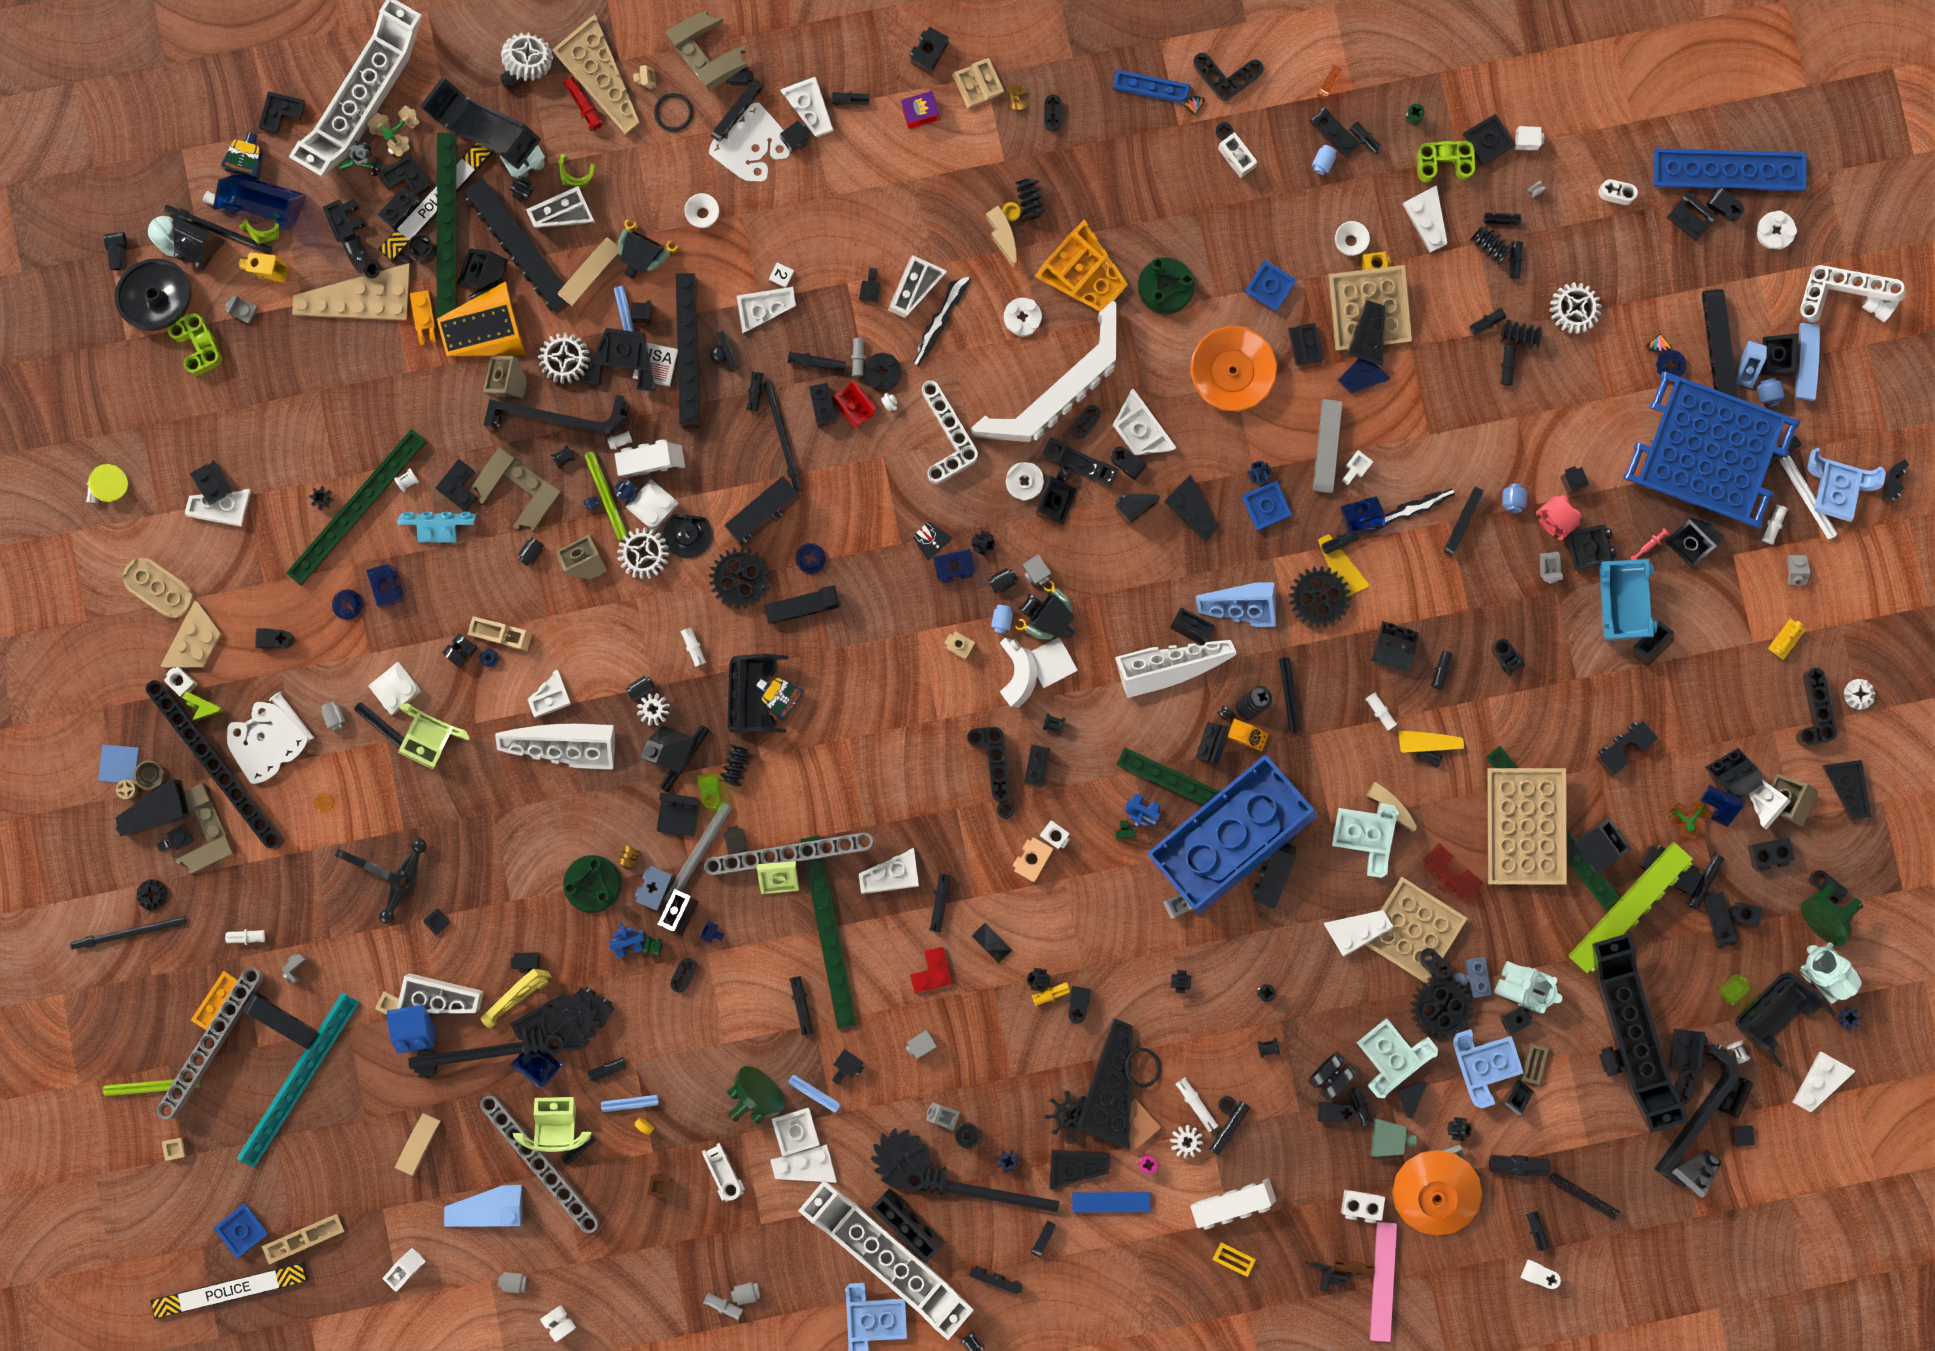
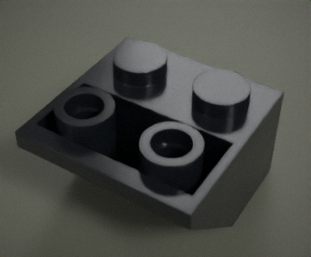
M1382 621L1371 661L1408 672L1415 656L1419 632Z
M1739 748L1706 766V770L1718 790L1730 804L1763 785L1759 769Z
M1610 818L1595 824L1574 842V845L1595 875L1631 850V847Z

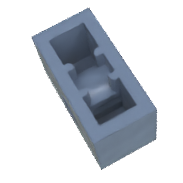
M650 866V869L646 868L642 877L645 881L642 887H638L634 896L637 898L636 902L659 911L674 875ZM655 882V887L658 889L650 893L651 889L648 886L649 884L653 885Z

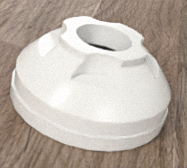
M700 193L688 199L684 212L691 225L697 228H707L716 222L719 215V206L712 196ZM699 209H707L708 216L706 218H699L697 216Z
M1356 221L1342 224L1335 234V244L1338 250L1348 256L1361 254L1366 250L1370 241L1367 228ZM1346 237H1355L1356 244L1348 246L1345 242Z

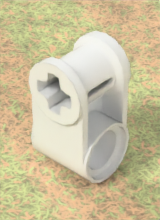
M1527 1260L1521 1278L1549 1289L1557 1288L1561 1282L1560 1276L1556 1272L1531 1260ZM1547 1276H1552V1278L1555 1279L1554 1283L1550 1282V1284L1548 1285L1549 1281L1546 1280Z

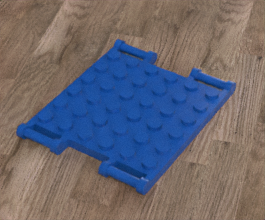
M1662 372L1660 376L1661 382L1654 401L1650 403L1649 408L1663 412L1651 447L1642 443H1635V451L1627 473L1623 475V479L1761 529L1763 524L1761 521L1768 502L1774 495V492L1762 488L1761 484L1773 453L1784 458L1788 457V449L1800 421L1671 373ZM1671 381L1674 382L1665 406L1661 404L1668 382ZM1786 423L1789 426L1781 448H1779L1776 444L1783 425ZM1642 452L1648 453L1640 476H1635L1634 473ZM1760 494L1762 499L1755 518H1749L1757 495Z

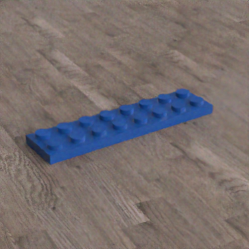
M1655 148L1653 150V187L1804 192L1806 190V153Z

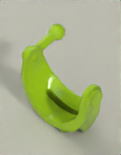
M562 154L559 159L562 184L585 189L595 170L594 163H591L590 172L587 176L574 178L565 171L563 163L567 157L565 154Z
M272 212L274 227L269 231L255 230L250 226L247 219L242 221L239 228L240 230L247 229L257 244L279 239L280 216L278 212Z

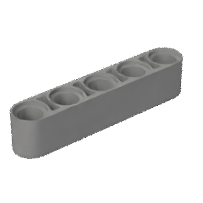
M1322 400L1313 491L1333 492L1342 401Z

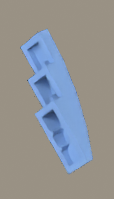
M1800 323L1797 372L1795 373L1796 399L1815 401L1820 348V325Z

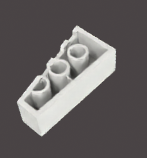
M409 973L404 976L397 1009L424 1004L428 1013H476L480 1010L484 991Z
M1268 1178L1259 1185L1253 1183L1241 1188L1239 1191L1234 1189L1224 1193L1223 1196L1219 1197V1195L1195 1202L1190 1207L1197 1228L1203 1227L1206 1230L1215 1227L1214 1223L1220 1221L1222 1224L1232 1222L1233 1218L1240 1216L1241 1219L1249 1217L1253 1211L1258 1210L1259 1213L1270 1210V1206L1277 1200Z

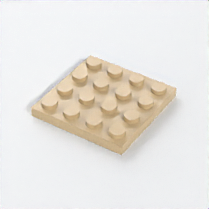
M1405 265L1328 274L1335 350L1349 348L1366 299L1385 306L1384 345L1412 341Z
M1401 877L1381 908L1394 928L1367 943L1366 946L1427 984L1428 978L1432 976L1419 962L1421 952L1426 948H1431L1443 958L1468 918ZM1432 956L1425 957L1426 961L1432 959Z

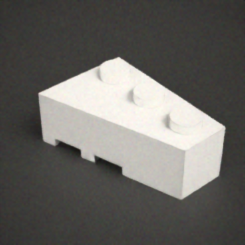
M578 186L526 209L535 229L595 223Z
M912 256L908 261L888 311L905 318L947 271Z
M658 440L654 445L641 444L638 445L637 449H632L631 447L623 448L621 452L615 453L618 476L625 478L650 474V472L661 470V472L668 471L667 468L670 467L685 468L682 445L670 443L667 440Z

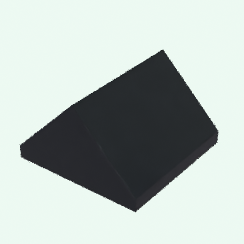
M1799 334L1763 337V345L1767 346L1766 360L1761 369L1762 375L1790 377L1797 372Z
M1049 476L1037 507L1036 515L1063 525L1076 489L1053 476Z

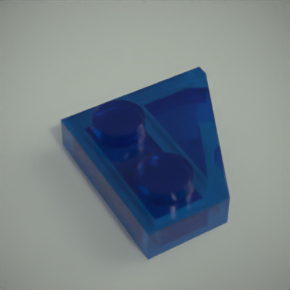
M1358 358L1337 381L1352 394L1376 384L1387 382L1390 377L1377 364Z

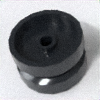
M1338 1051L1326 1059L1308 1079V1082L1314 1088H1319L1325 1083L1320 1094L1327 1101L1339 1093L1357 1072L1351 1064H1345L1341 1067L1345 1058Z

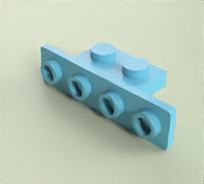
M404 512L399 515L397 523L398 525H417L418 542H456V525H473L476 520V514H471L470 512H461L460 514H452L451 512H442L441 514H433L432 512H423L421 514Z

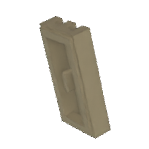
M1529 1043L1520 1081L1540 1086L1549 1048ZM1533 1048H1535L1536 1051L1528 1079L1526 1078ZM1540 1050H1543V1055L1537 1079L1535 1081L1533 1080Z

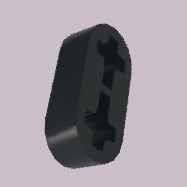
M1054 94L1047 96L1044 103V126L1050 132L1059 130L1061 126L1062 103L1060 97ZM1051 100H1055V103H1058V105H1055V111H1051V105L1048 104L1051 103ZM1051 115H1055L1054 120L1055 122H1058L1055 123L1054 127H1052L1050 123H1047L1051 121Z
M1087 406L1074 423L1072 433L1076 438H1085L1099 420L1100 410L1097 406ZM1089 410L1091 412L1095 410V415L1097 417H1091V419L1087 421L1086 419L1089 415L1087 411ZM1083 423H1086L1084 427L1086 432L1078 434L1076 426L1081 427Z
M1426 948L1421 952L1419 962L1428 973L1439 982L1448 980L1451 968L1445 960L1431 948ZM1432 956V959L1426 961L1425 957ZM1444 969L1446 971L1445 974H1438L1439 970L1442 971Z
M692 958L681 960L670 982L673 991L683 992L687 989L697 969L695 960ZM691 961L693 969L688 970L686 975L683 974L685 970L683 964ZM681 976H684L682 981L685 984L684 987L676 989L674 981H679Z
M1692 1070L1681 1071L1674 1086L1676 1092L1680 1094L1683 1088L1685 1089L1683 1092L1685 1100H1681L1683 1105L1689 1103L1698 1080L1696 1073ZM1690 1073L1692 1082H1687L1685 1087L1686 1080L1683 1079V1076Z
M1047 1220L1031 1254L1040 1258L1056 1224Z

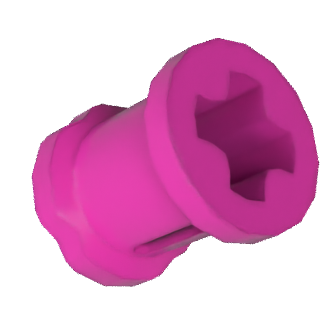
M1145 1155L1139 1161V1167L1144 1173L1151 1174L1157 1169V1161L1150 1155ZM1147 1159H1149L1150 1162H1153V1165L1150 1166L1151 1169L1149 1170L1146 1167H1143V1164L1146 1163Z

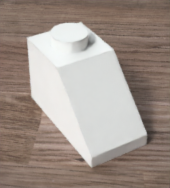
M411 1248L394 1264L383 1279L397 1292L426 1261L418 1252Z

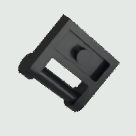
M1688 191L1666 218L1694 241H1697L1718 214L1715 211L1709 210L1692 196L1693 193ZM1688 202L1706 216V221L1704 222L1684 206L1685 203Z

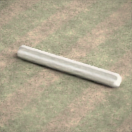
M1789 455L1787 458L1782 457L1779 460L1827 539L1837 536L1838 533L1827 515L1814 511L1816 497Z

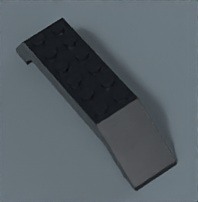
M1631 933L1592 943L1595 980L1616 1049L1623 1065L1622 1069L1629 1092L1649 1132L1653 1133L1689 1122L1684 1105L1671 1082L1638 975L1636 949Z

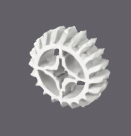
M529 32L526 36L520 33L519 37L513 35L512 39L508 38L506 43H504L503 51L501 52L502 65H505L506 71H510L511 76L517 75V80L520 77H523L525 81L527 78H530L532 81L535 77L540 79L551 68L553 60L552 51L548 43H544L543 38L537 39V35L530 36Z
M1574 282L1570 288L1568 284H1565L1564 290L1559 288L1557 290L1558 294L1555 293L1553 295L1555 300H1552L1550 305L1554 307L1550 308L1549 311L1555 313L1551 317L1552 320L1558 319L1555 325L1558 326L1560 323L1563 325L1561 327L1562 331L1567 327L1568 333H1572L1574 329L1575 333L1579 334L1580 329L1586 332L1587 327L1591 329L1594 327L1593 323L1598 322L1596 316H1600L1601 312L1597 309H1600L1602 305L1596 304L1600 300V297H1593L1596 291L1588 292L1590 286L1583 289V283H1580L1577 288ZM1576 294L1582 296L1583 298L1580 300H1576L1573 297H1570L1569 295ZM1562 300L1565 301V305L1567 307V312L1565 314H1563L1561 310ZM1587 302L1590 307L1589 317H1587L1584 310V305ZM1581 303L1578 310L1569 313L1573 307ZM1576 317L1578 320L1581 319L1582 322H1572L1568 318Z
M557 333L556 340L550 336L551 343L544 342V345L547 347L546 349L540 348V351L544 354L538 355V358L544 361H541L539 366L544 367L542 372L543 374L548 373V379L554 376L553 381L555 383L560 378L561 384H565V379L571 384L572 377L578 381L579 377L577 374L585 375L582 368H589L584 362H590V358L584 356L590 353L589 350H584L587 346L585 343L581 344V338L575 340V335L572 334L568 339L567 333H564L563 338H561L560 334ZM562 345L558 353L550 355L557 346ZM568 345L574 346L578 350L579 356L570 354ZM565 353H566V356L568 357V359H565V362H564V365H563V362H562V360H561L560 358H563L564 355H565ZM549 361L559 363L560 372L553 370ZM578 362L577 366L573 370L566 372L568 371L569 365L576 364Z
M646 527L643 528V533H640L639 528H636V535L629 531L628 533L631 538L628 539L626 536H623L626 544L619 543V546L624 548V550L617 551L618 554L623 555L618 558V561H625L621 567H628L626 570L627 574L633 571L632 576L634 578L640 573V579H644V573H646L650 579V572L653 571L657 576V568L662 571L664 570L660 564L668 563L663 557H669L670 554L664 552L669 549V546H662L666 540L665 538L658 540L661 537L660 533L653 536L654 529H651L649 534H647ZM639 539H646L641 546H631ZM651 541H654L658 546V556L650 552ZM643 549H646V552L649 555H647L646 557L644 556V558H641V555L637 551L640 552V550L643 551ZM629 551L637 555L635 566L629 561ZM647 560L656 561L650 567L641 568Z

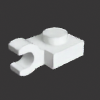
M1358 450L1346 465L1350 471L1343 478L1342 482L1348 485L1355 475L1361 478L1373 461Z

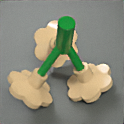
M404 106L398 112L401 120L393 129H390L389 118L385 114L375 113L367 122V125L370 127L369 132L372 135L377 134L385 139H390L387 142L388 152L397 157H401L405 152H408L410 146L408 145L409 139L406 136L402 137L399 134L394 136L395 132L403 125L415 128L420 123L417 112L408 106Z

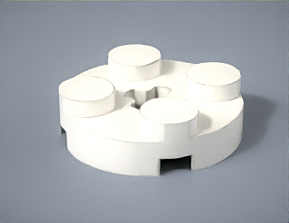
M1782 211L1766 214L1759 221L1757 228L1759 242L1769 249L1780 250L1787 247L1794 240L1797 233L1793 219ZM1773 226L1780 228V235L1772 233L1774 230Z
M1017 298L1011 301L1006 306L1004 312L1006 328L1021 337L1033 334L1039 327L1042 319L1039 306L1034 300L1028 298ZM1021 312H1024L1025 315H1028V317L1025 318V322H1022L1021 319L1017 318V316H1019Z
M1017 463L1009 469L1006 476L1008 492L1014 498L1021 501L1037 497L1044 483L1041 470L1033 463ZM1021 477H1023V478L1028 477V478H1029V480H1028L1029 485H1028V486H1026V485H1023V486H1022V485L1020 484V483H1021V480H1020Z

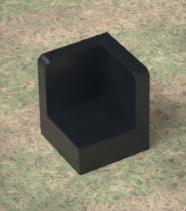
M647 300L646 303L633 302V312L631 314L633 323H652L653 304L651 300Z

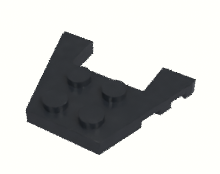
M606 328L596 349L597 352L588 366L589 369L582 379V383L601 385L603 365L639 370L637 390L655 392L645 333Z

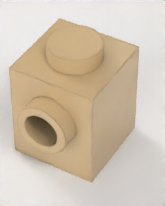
M955 631L953 635L949 634L944 644L947 645V651L967 660L975 642Z

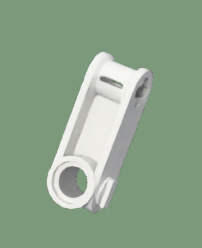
M718 1143L716 1147L708 1151L703 1150V1156L719 1188L717 1191L722 1201L728 1202L744 1194L745 1188L741 1179L738 1180L722 1145ZM730 1184L736 1187V1193L733 1196L729 1195L726 1191L727 1186Z

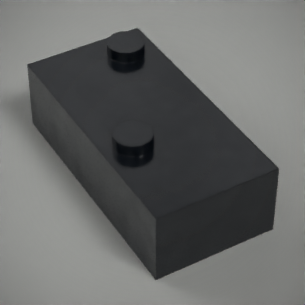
M782 476L724 526L737 543L743 547L772 521H779L784 516L783 512L800 499L798 492Z

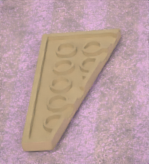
M594 14L553 48L552 52L626 136L640 122Z
M408 263L380 271L376 278L371 279L361 276L293 295L292 314L294 316L407 321L411 264Z

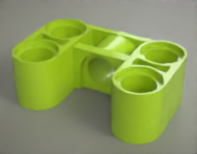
M1469 141L1424 143L1417 152L1418 178L1422 182H1430L1437 173L1438 162H1452V164L1455 163V173L1458 179L1462 181L1470 179L1475 171V156L1472 143ZM1460 148L1467 149L1469 154H1461ZM1428 150L1431 156H1423L1422 151ZM1461 167H1467L1470 173L1464 174L1461 171ZM1423 169H1430L1432 171V175H1425L1423 173Z
M192 313L168 327L170 337L177 342H183L191 338L197 350L196 353L184 360V368L188 372L198 376L221 364L222 355L216 345L215 338L201 316ZM199 320V325L193 328L192 322ZM182 328V333L179 336H175V330ZM211 353H215V359L208 361V356ZM198 361V367L191 370V364Z

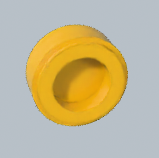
M1007 203L1002 209L1008 222H1015L1020 218L1021 209L1016 203Z
M639 1117L635 1122V1126L646 1135H650L654 1130V1127L643 1118Z

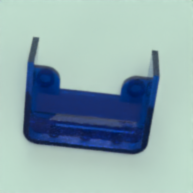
M231 175L218 179L212 209L218 210L223 208L224 212L235 214L236 211L248 212L276 220L279 228L290 230L297 222L305 203L306 194L246 176Z

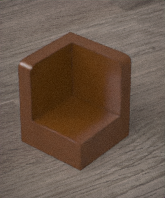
M652 1174L647 1195L667 1198L672 1178Z

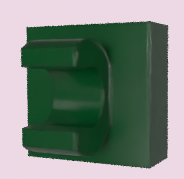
M1128 820L1120 821V831H1115V839L1135 838V829L1129 830Z

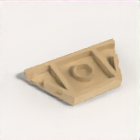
M194 600L161 667L205 668L222 633L214 625L199 602Z

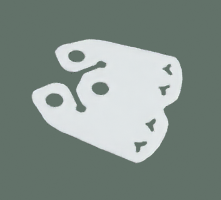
M753 103L728 132V139L724 138L721 142L713 139L709 154L740 178L746 181L761 182L767 179V165L764 162L747 165L746 161L760 160L768 151V138L772 139L770 155L773 159L787 158L790 151L780 140V133L784 130L760 103ZM754 108H756L755 113L749 112L750 110H754ZM717 144H719L720 149L714 151L717 148ZM752 145H759L760 150L753 152L751 149ZM776 146H783L784 151L777 153L775 150ZM760 168L762 170L761 175L756 176L754 169Z
M256 702L254 704L251 714L252 718L258 722L272 721L273 724L271 726L269 724H258L249 732L248 745L245 746L243 744L247 734V726L244 723H230L227 732L228 747L252 784L266 781L278 772L282 762H289L296 758L305 747L308 738L278 706L264 702ZM260 708L266 710L265 716H259L258 710ZM236 728H239L241 730V735L239 737H236L233 734V731ZM258 733H264L265 739L263 741L257 739ZM301 739H302V741L299 742V746H297V741H296V740H301ZM287 750L293 751L292 753H289L288 756H286ZM256 773L262 775L261 777L257 776V778H254Z

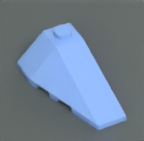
M1274 582L1252 583L1196 596L1197 610L1200 614L1217 618H1232L1234 622L1238 623L1240 621L1249 622L1251 626L1276 627V592Z
M502 1185L445 1206V1227L522 1225V1185Z

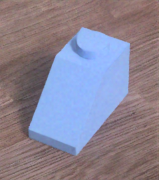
M1748 341L1737 369L1736 384L1753 388L1766 360L1767 346Z

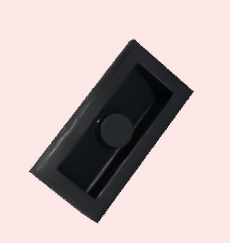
M1183 608L1179 609L1170 626L1172 630L1200 645L1205 644L1214 627L1210 622Z
M1739 1077V1080L1717 1110L1739 1119L1753 1083Z

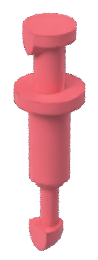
M1663 528L1658 536L1652 535V539L1641 548L1638 554L1631 556V560H1637L1639 556L1646 554L1657 544L1660 546V540L1666 535H1670L1668 531Z

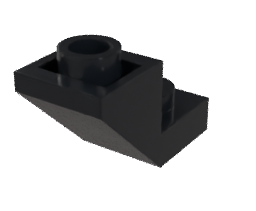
M1905 459L1886 472L1882 493V501L1884 503L1888 500L1893 502L1901 496L1899 492L1904 487L1897 478L1907 472L1905 468L1909 466V463Z

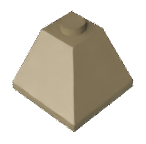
M491 356L483 392L511 399H523L526 392L527 379L517 357Z
M590 534L555 551L565 575L591 580L607 571Z

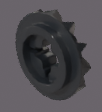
M148 879L142 882L137 889L136 898L139 905L143 908L156 910L165 904L168 893L162 882ZM150 888L152 892L159 893L153 896V900L150 897H144V895L150 892Z

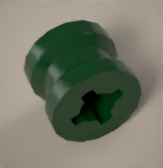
M647 936L643 954H653L654 957L659 958L663 939L658 938L656 940L651 936Z

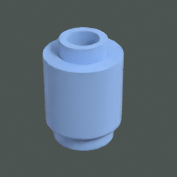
M1323 145L1312 163L1314 171L1321 175L1329 173L1337 157L1335 155L1337 151L1328 145Z
M997 605V609H994L991 625L992 628H995L994 632L1005 634L1006 631H1010L1013 617L1012 607Z

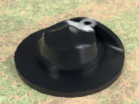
M673 514L664 528L665 543L669 546V550L682 558H693L702 554L711 541V528L708 519L700 516Z

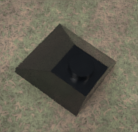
M469 248L457 284L482 288L502 278L503 273L506 271L508 259L492 251Z
M1124 494L1115 501L1117 504L1114 508L1129 526L1159 502L1160 496L1158 494H1129L1125 496Z
M1689 518L1665 542L1693 568L1725 536L1711 523Z
M662 726L647 739L640 757L682 774L696 738Z

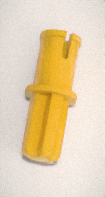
M1063 983L1053 988L1047 987V990L1032 995L1035 1006L1051 1000L1054 1002V999L1069 994L1071 990L1068 983Z

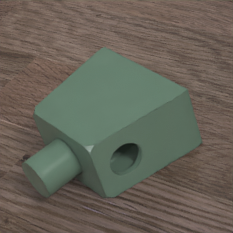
M1376 1118L1373 1119L1371 1156L1403 1155L1405 1146L1416 1147L1417 1136L1406 1135L1405 1126Z

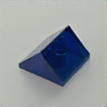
M541 1051L538 1052V1055L531 1052L530 1056L520 1053L510 1064L540 1090L545 1088L562 1067V1064L550 1054H542Z

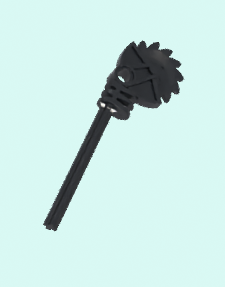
M577 992L574 994V999L568 994L562 993L561 997L563 1000L552 999L550 1003L553 1007L544 1006L539 1031H535L534 1027H532V1032H528L527 1028H523L524 1040L521 1042L408 1058V1064L410 1069L520 1053L530 1056L531 1052L538 1055V1052L541 1051L542 1054L550 1053L556 1055L562 1050L582 1049L589 1045L587 1038L596 1035L592 1029L600 1023L599 1020H593L598 1009L593 1008L590 1010V998H586L583 1002ZM557 1039L560 1044L552 1046L549 1041Z
M894 1128L889 1138L884 1133L881 1135V1146L878 1144L873 1145L878 1156H872L871 1160L880 1166L874 1171L878 1174H885L881 1181L890 1186H907L911 1190L925 1193L927 1189H931V1194L936 1190L939 1191V1195L947 1192L1058 1212L1060 1202L1058 1200L948 1181L945 1178L947 1166H944L942 1171L938 1170V1165L936 1169H931L930 1163L929 1168H927L929 1162L928 1147L926 1143L923 1145L917 1144L921 1137H908L909 1129L897 1135V1129ZM912 1175L920 1177L921 1182L918 1186L910 1184L909 1179Z

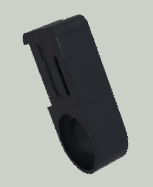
M1817 870L1810 874V884L1817 890L1821 891L1827 884L1835 887L1837 892L1831 897V899L1836 900L1834 903H1840L1843 900L1842 897L1848 893L1846 887L1825 871ZM1818 873L1824 877V882L1820 885L1814 881V877Z

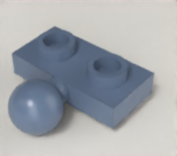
M1485 957L1464 960L1467 975L1456 973L1453 976L1455 978L1454 984L1459 981L1462 982L1461 988L1469 983L1471 998L1492 995Z

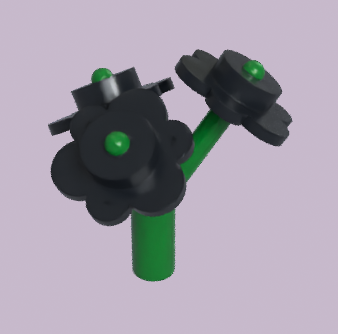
M356 140L355 142L358 146L352 145L349 148L351 152L349 154L350 159L339 163V168L345 170L353 165L371 167V176H377V172H380L382 168V162L379 161L380 158L374 155L373 162L367 163V158L373 156L370 152L371 147L369 143L364 141L360 143Z

